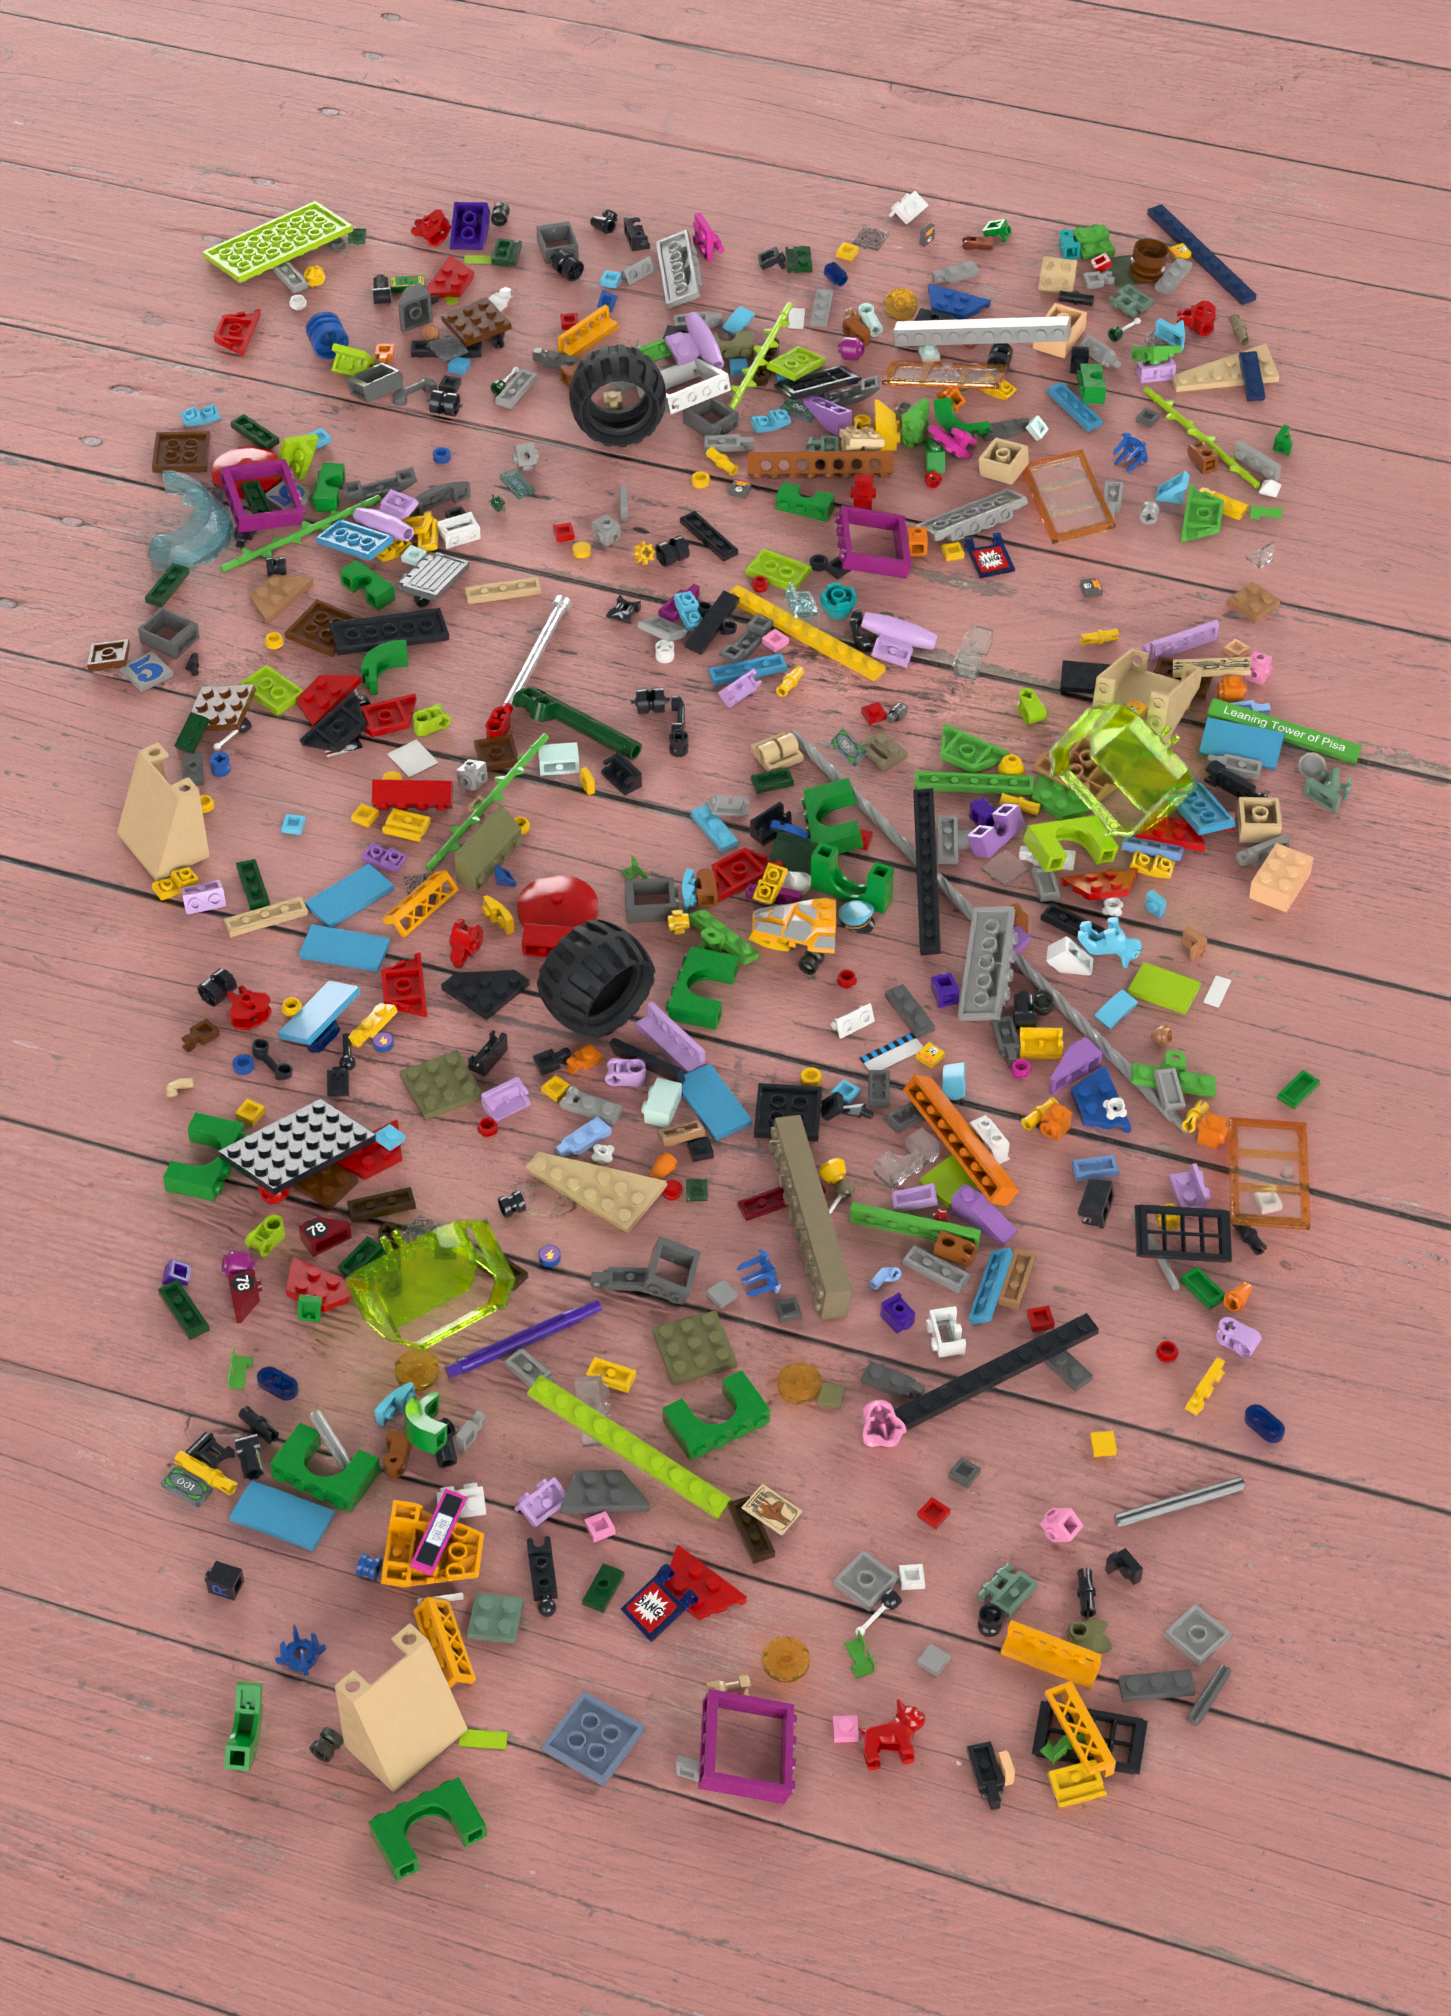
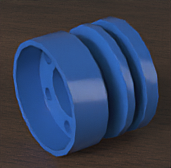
M332 312L317 313L307 322L306 334L317 356L323 359L335 358L336 353L332 351L333 343L348 347L349 338L336 314Z

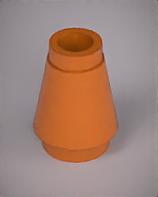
M663 1152L662 1155H658L648 1177L663 1180L676 1169L677 1160L671 1154Z
M1242 1282L1227 1292L1223 1300L1224 1306L1232 1312L1242 1310L1253 1291L1252 1286L1247 1282Z

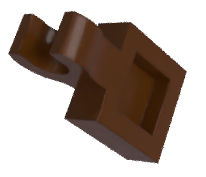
M207 1018L190 1028V1034L181 1038L185 1043L182 1048L190 1052L196 1047L197 1043L207 1044L220 1036L219 1029Z

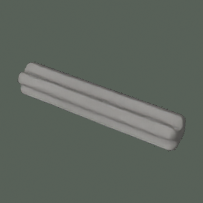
M316 1410L309 1417L343 1471L351 1460L322 1412Z

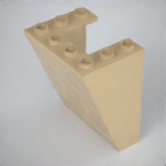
M1131 648L1097 676L1089 731L1161 751L1198 691L1203 668L1184 663L1181 680L1146 671L1149 653ZM1135 655L1142 658V665L1135 664L1133 660ZM1188 670H1193V671H1194L1192 674H1190L1189 676H1187V671H1188ZM1131 699L1148 705L1147 713L1139 722L1122 716V710Z
M159 742L138 752L117 830V835L156 881L171 876V871L187 868L210 857L199 789L189 777L173 785L166 781L163 759L169 757V755ZM182 786L191 787L190 790L185 792L179 790Z
M410 1623L391 1638L392 1642L406 1656L372 1685H369L354 1670L335 1685L344 1746L393 1793L467 1731V1726L429 1640ZM406 1635L408 1636L409 1645L402 1642L403 1637ZM354 1681L360 1684V1688L355 1692H349L345 1689L349 1682Z

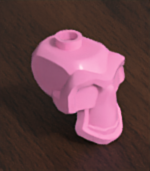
M874 1400L864 1405L862 1409L864 1423L863 1442L869 1447H893L897 1445L902 1434L906 1433V1427L896 1417L892 1405L885 1400Z

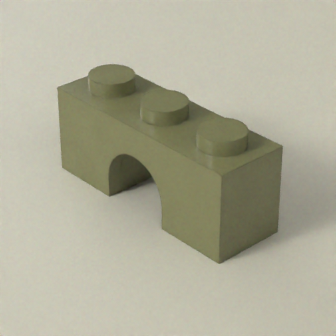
M752 331L735 332V338L731 341L720 340L718 333H712L719 345L723 360L754 358Z

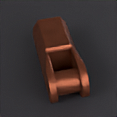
M967 235L962 239V247L965 250H993V237Z

